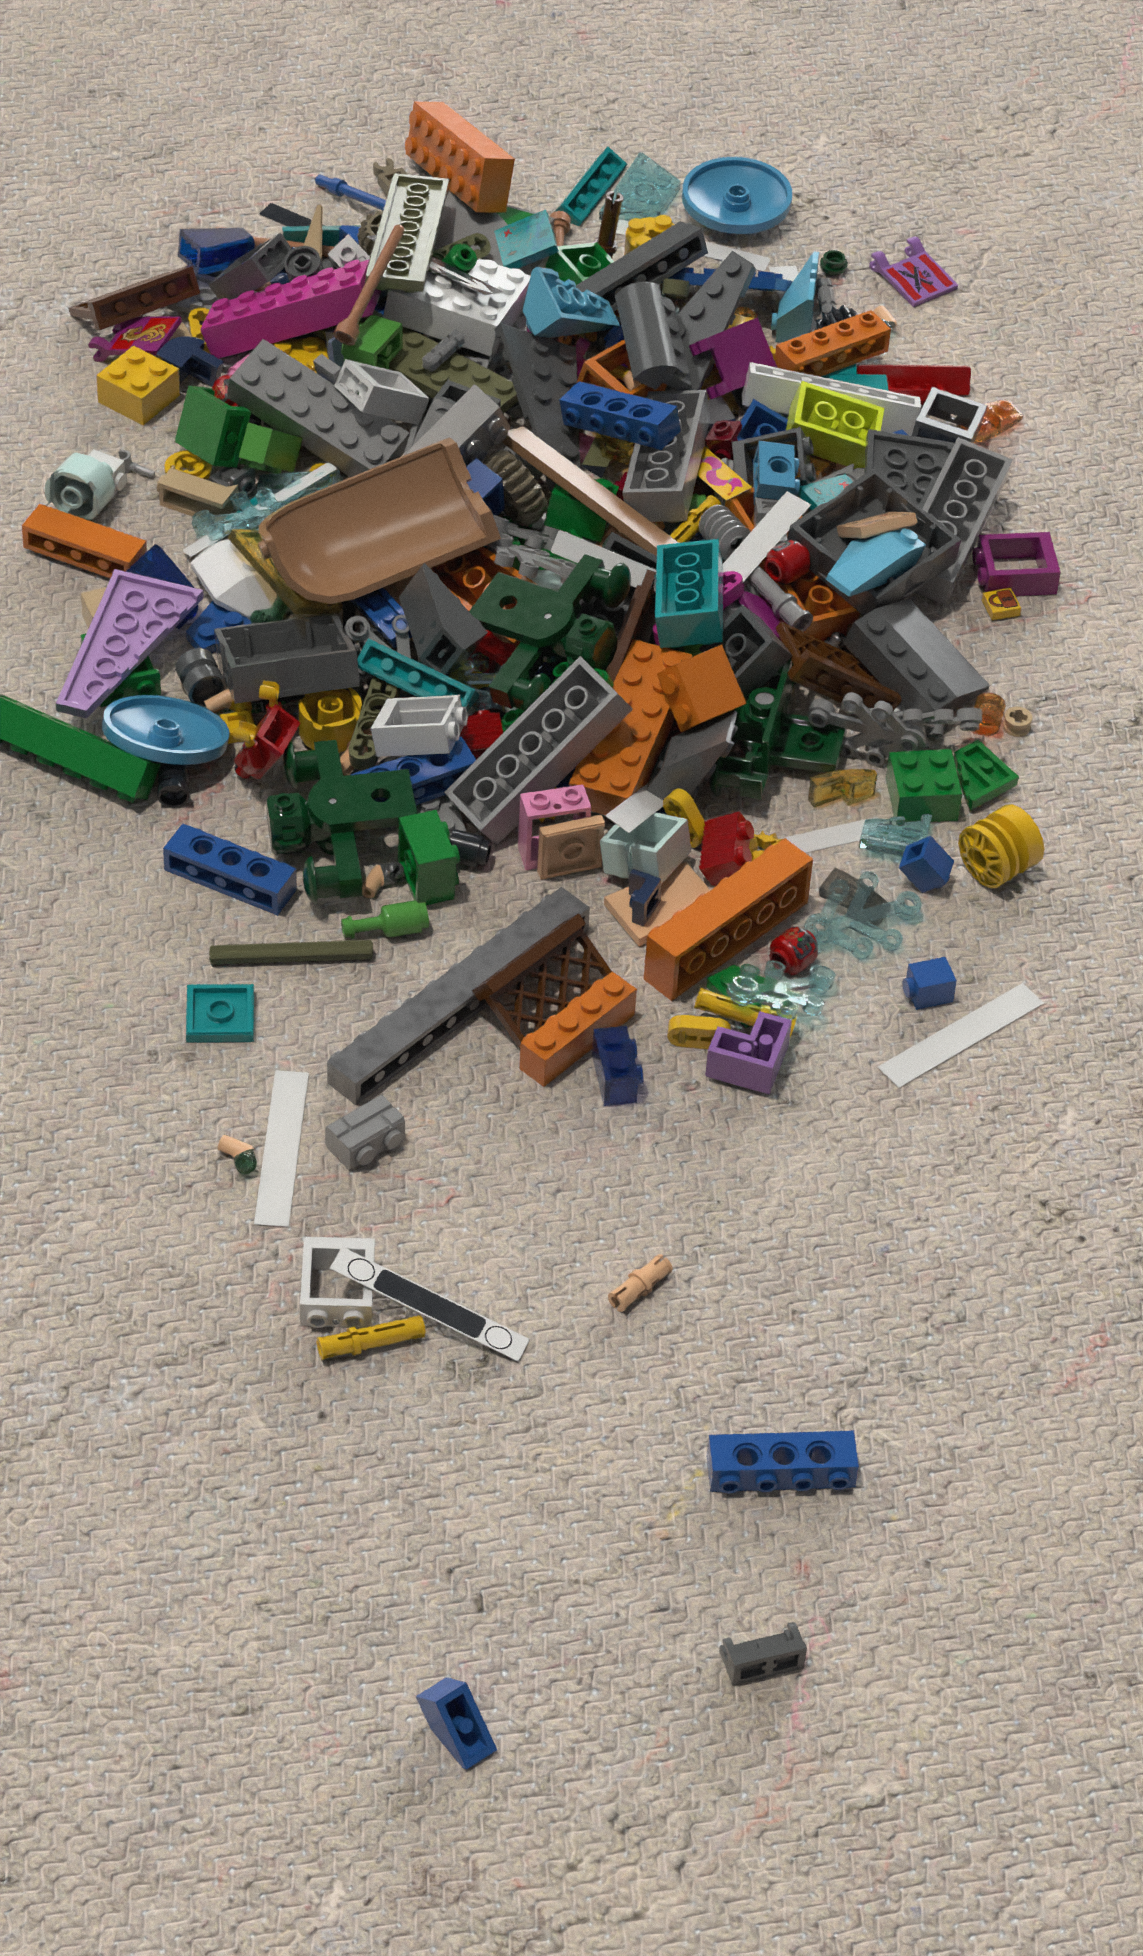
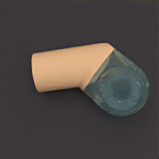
M880 305L873 312L891 328V335L897 326V322L883 305Z

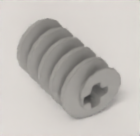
M724 505L711 506L703 513L699 521V531L705 540L719 539L721 556L725 561L750 534V530Z

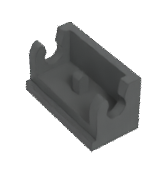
M787 1623L788 1629L784 1630V1633L739 1644H733L730 1637L722 1639L724 1645H720L719 1652L732 1686L803 1669L807 1647L805 1642H803L796 1623Z

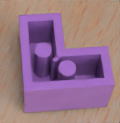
M760 1011L750 1035L718 1026L708 1048L705 1077L770 1094L789 1047L792 1020Z

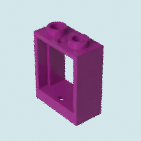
M1050 532L979 535L978 545L973 547L972 559L973 564L978 565V584L984 587L985 592L1011 588L1015 596L1057 595L1061 571ZM1035 557L1038 568L996 570L993 559Z

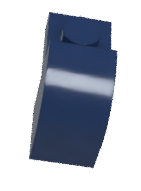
M190 336L171 339L156 353L157 358L179 368V384L190 374L212 387L214 382L221 377L224 362L204 351V340Z

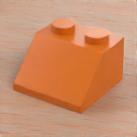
M722 645L657 673L661 687L681 732L746 704Z

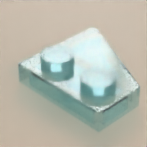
M923 814L921 821L905 822L904 816L891 817L889 819H866L860 837L859 848L874 853L882 852L903 857L907 845L928 837L932 815Z

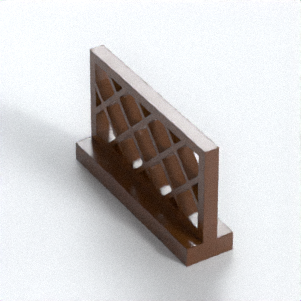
M188 265L74 305L68 309L70 316L93 320L95 329L103 330L201 293L193 266Z
M647 569L641 586L637 585L618 634L615 656L605 670L613 680V683L632 640L635 639L646 643L651 641L653 635L652 628L656 623V572Z
M781 621L775 629L782 643L793 655L791 660L794 665L787 672L792 681L839 703H842L845 695L851 692L858 694L863 700L862 703L867 708H874L876 702L885 701L892 706L894 711L902 702L899 693L883 686L857 657Z
M579 913L563 921L472 990L479 1001L486 1000L519 1049L524 1038L520 1032L521 1020L535 1023V1032L547 1020L543 1019L544 1003L557 1005V1014L569 1004V1001H566L567 985L580 988L581 996L592 986V984L588 983L590 968L597 969L603 978L612 972L582 929L586 923ZM575 939L578 940L584 949L583 959L570 956V944ZM548 959L561 961L560 977L547 974ZM569 963L582 966L581 981L568 979ZM526 976L539 978L537 994L523 991ZM546 980L560 983L558 999L545 996ZM504 993L515 996L514 1012L505 1010L497 998ZM523 998L537 1001L535 1017L521 1014Z

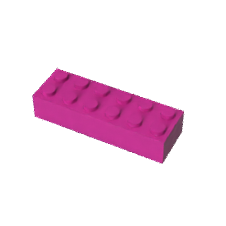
M370 259L362 262L353 260L345 264L344 267L335 270L333 268H326L311 277L306 275L298 276L290 283L283 285L274 283L259 292L254 293L252 290L244 292L235 299L228 300L227 298L217 300L212 304L200 329L210 353L220 359L254 349L262 339L272 344L338 325L339 322L348 318L365 285V277ZM375 289L361 318L373 314L382 290Z

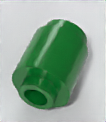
M457 244L452 247L442 261L468 274L476 265L477 256L468 245Z

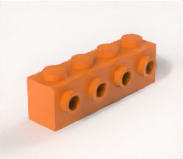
M872 310L777 344L775 363L777 368L821 377L888 352L891 328Z
M39 504L22 524L23 548L111 578L115 569L139 575L148 563L146 540L43 504Z
M613 971L602 980H596L588 991L580 997L573 998L566 1008L557 1015L550 1016L543 1026L523 1038L520 1044L519 1069L545 1087L635 1015L637 989Z

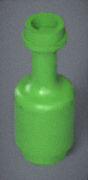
M416 900L384 905L381 907V913L377 917L352 920L351 916H347V918L341 919V927L344 938L354 939L355 933L382 930L385 936L390 938L421 933L422 929L429 928V917L425 902L417 903Z

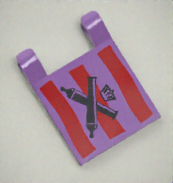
M916 236L907 239V243L910 245L905 248V254L909 257L907 259L890 265L882 251L871 254V257L874 259V261L869 263L871 270L881 273L912 307L958 289V284L925 251L920 239Z

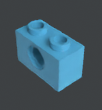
M766 441L758 442L753 460L754 505L756 497L780 500L787 491L798 497L800 480L795 479V476L798 474L799 458L794 456V445Z

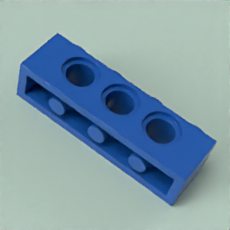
M580 381L559 400L563 424L659 450H662L681 432L678 408L671 404Z
M459 737L450 753L407 755L351 775L409 769L415 804L418 805L446 795L444 792L476 759L464 739ZM384 797L374 799V801L376 802H385L388 800Z
M183 823L163 848L165 871L277 916L297 891L296 868Z
M854 1430L709 1435L706 1456L710 1492H771L774 1490L794 1489L797 1491H807L810 1489L827 1488L843 1490L856 1487L859 1464Z

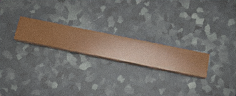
M524 426L508 431L506 438L502 441L503 444L644 550L657 556V545L678 543Z

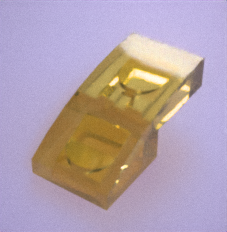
M847 769L811 777L808 801L815 808L842 798L846 805L849 806L875 796L877 772L872 769Z

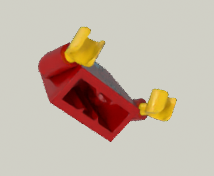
M263 680L260 686L259 698L269 700V703L266 704L267 714L256 726L240 720L239 728H235L233 731L234 739L244 741L234 759L236 764L234 767L235 772L244 779H248L250 776L255 779H261L282 756L301 723L283 710L281 703L277 701L280 685L276 682Z

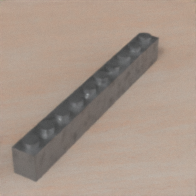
M560 887L551 895L548 894L543 897L539 904L531 910L523 912L507 928L500 929L484 945L477 946L468 957L460 963L453 964L448 972L440 978L430 981L421 992L413 998L406 999L401 1007L389 1016L382 1017L374 1027L366 1033L359 1034L342 1051L335 1052L327 1061V1083L354 1105L360 1103L488 1006L485 999L479 1001L472 992L475 987L563 921L578 913L586 923L582 927L584 932L589 929L590 907L563 887Z

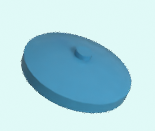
M722 157L703 162L687 174L683 182L682 202L688 214L708 228L731 234H751L773 228L787 217L792 205V187L788 179L779 170L767 163L744 157Z
M157 695L125 697L109 704L103 715L102 731L111 743L132 755L155 762L179 765L205 763L223 755L228 746L229 728L218 715L202 706L177 698Z

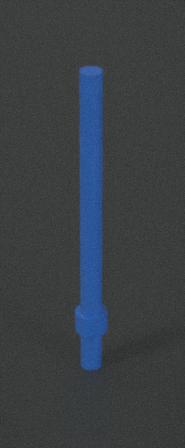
M321 174L315 178L316 185L328 189L331 194L339 197L344 195L382 211L384 210L385 199L349 186L346 181L339 178L331 179Z

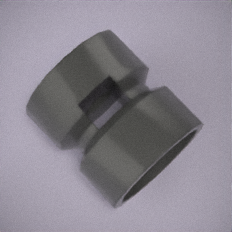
M309 246L293 248L284 259V267L289 282L298 276L306 275L311 277L317 275L318 272L323 270L319 253Z
M202 648L191 649L178 658L175 670L191 703L206 707L205 700L227 689V684L210 651Z

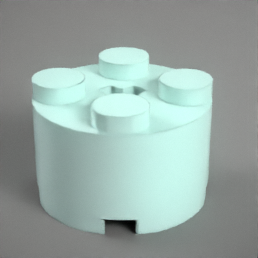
M73 453L46 481L45 497L49 504L52 502L60 511L86 520H92L114 496L113 470L109 464L100 462L91 456Z

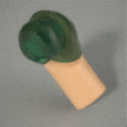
M228 1135L221 1137L218 1143V1150L233 1156L237 1171L245 1175L253 1172L257 1166L253 1146Z

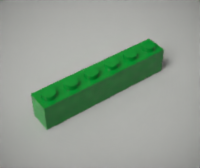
M0 694V743L2 739L11 743L10 749L27 755L30 751L38 755L37 761L54 767L55 763L64 767L62 772L70 776L81 778L84 775L91 779L89 784L97 788L107 790L108 787L117 790L116 796L124 800L134 802L135 798L148 799L161 766L160 763L132 755L118 748L110 741Z

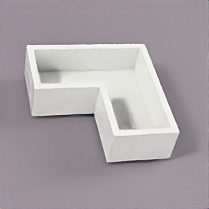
M478 259L476 265L468 274L505 292L484 296L444 275L428 272L423 292L406 293L399 289H388L383 318L402 323L403 327L442 340L453 330H458L465 335V343L462 347L491 356L502 341L501 338H497L494 329L499 323L512 326L523 311L531 276L524 274L519 269H509L497 265L492 260Z

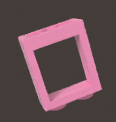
M584 785L520 794L518 850L525 870L537 869L539 836H532L533 819L573 813V820L591 817V805Z

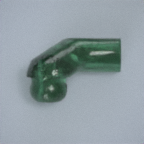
M277 594L271 608L255 610L251 613V624L281 621L291 600Z

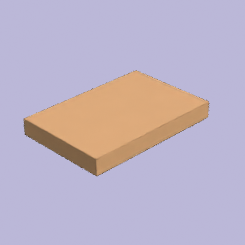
M684 862L661 884V901L644 927L632 923V908L629 907L631 898L629 886L605 896L604 905L634 942L641 946L647 943V935L654 927L664 924L671 919L675 912L685 909L699 895L706 894L710 889L688 863Z

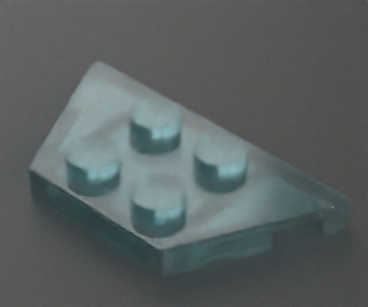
M640 152L613 190L615 192L613 202L616 199L617 193L623 195L624 199L620 215H624L625 221L633 218L657 217L665 213L680 191L681 181L647 155ZM604 205L599 211V220H602Z

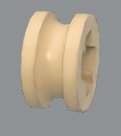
M1016 706L1006 710L1003 722L1004 731L1014 737L1027 735L1031 730V712L1026 708Z

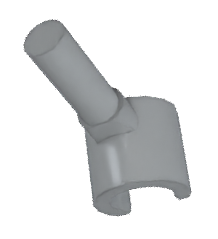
M120 450L118 452L120 459L124 460L125 473L133 471L150 478L154 477L155 471L132 462L129 451Z

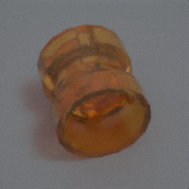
M982 693L976 698L974 708L982 709V723L979 724V729L974 732L983 736H992L1000 730L1006 703L1001 696L995 693Z

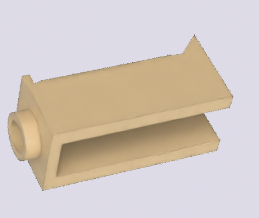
M174 465L165 475L159 478L157 483L161 506L219 526L229 519L239 507L238 485L226 487L176 470Z

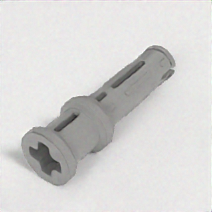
M758 565L747 577V580L771 604L773 614L777 618H782L786 624L804 632L811 625L813 615L809 611H804L797 604V598L792 594L785 593Z

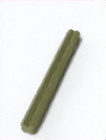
M371 940L211 945L209 948V960L212 965L366 960L373 957V943Z

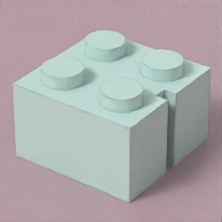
M655 812L630 833L615 824L600 840L604 873L616 875L620 878H629L632 869H636L661 878L662 884L691 852L688 819Z

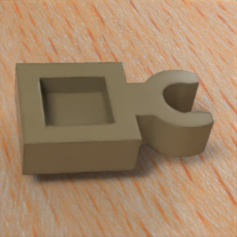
M390 158L386 159L385 167L379 166L377 162L373 163V174L378 178V185L387 196L393 174H407L402 167L394 169V162Z

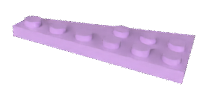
M115 569L58 697L56 711L87 719L202 601L203 590Z

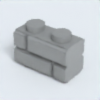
M383 1095L374 1098L325 1127V1144L327 1149L335 1157H338L339 1161L348 1170L353 1169L359 1164L362 1166L369 1164L378 1153L387 1148L391 1150L398 1147L405 1138L404 1116L395 1107L393 1108Z

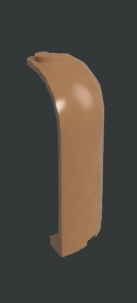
M448 437L284 505L268 515L259 524V534L262 541L258 542V547L264 560L271 559L288 587L307 600L333 604L356 599L417 573L424 563L429 568L495 542L501 539L491 510L485 504L479 492L474 493L467 484L472 478L464 463L457 442Z

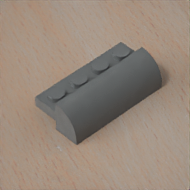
M637 282L624 287L615 295L633 379L655 390L662 383L679 391L689 390L692 387V381L673 302L667 297H662L659 284L653 282Z

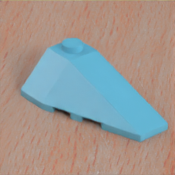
M819 252L812 253L779 301L778 313H772L771 330H776L775 342H785L811 332Z
M535 267L532 270L523 313L527 319L526 325L534 336L553 338L612 330L620 326L609 302L588 289L581 292L576 288L575 282L570 279L565 282L558 279V273L552 269Z
M904 528L865 539L852 540L828 573L826 580L848 597L886 584L890 577L895 580L916 565L926 544L918 539L916 533Z

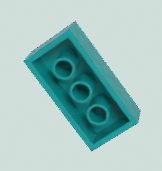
M719 539L657 545L655 620L660 648H679L686 645H709L715 642H723V564Z

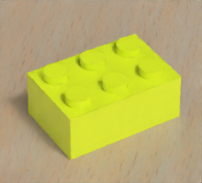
M801 381L790 404L786 430L801 427L805 436L810 437L814 449V454L812 455L844 466L854 464V469L858 467L865 468L866 435L868 429L881 431L884 408Z

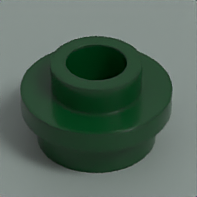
M837 250L827 251L820 260L821 270L832 276L844 273L848 267L846 256Z

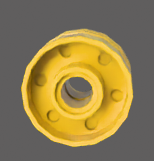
M1013 804L1004 805L990 813L985 819L978 820L974 825L966 827L959 834L958 840L960 856L965 867L980 884L989 888H998L1006 881L1013 879L1018 873H1023L1037 865L1043 859L1045 850L1043 837L1037 824L1027 812Z

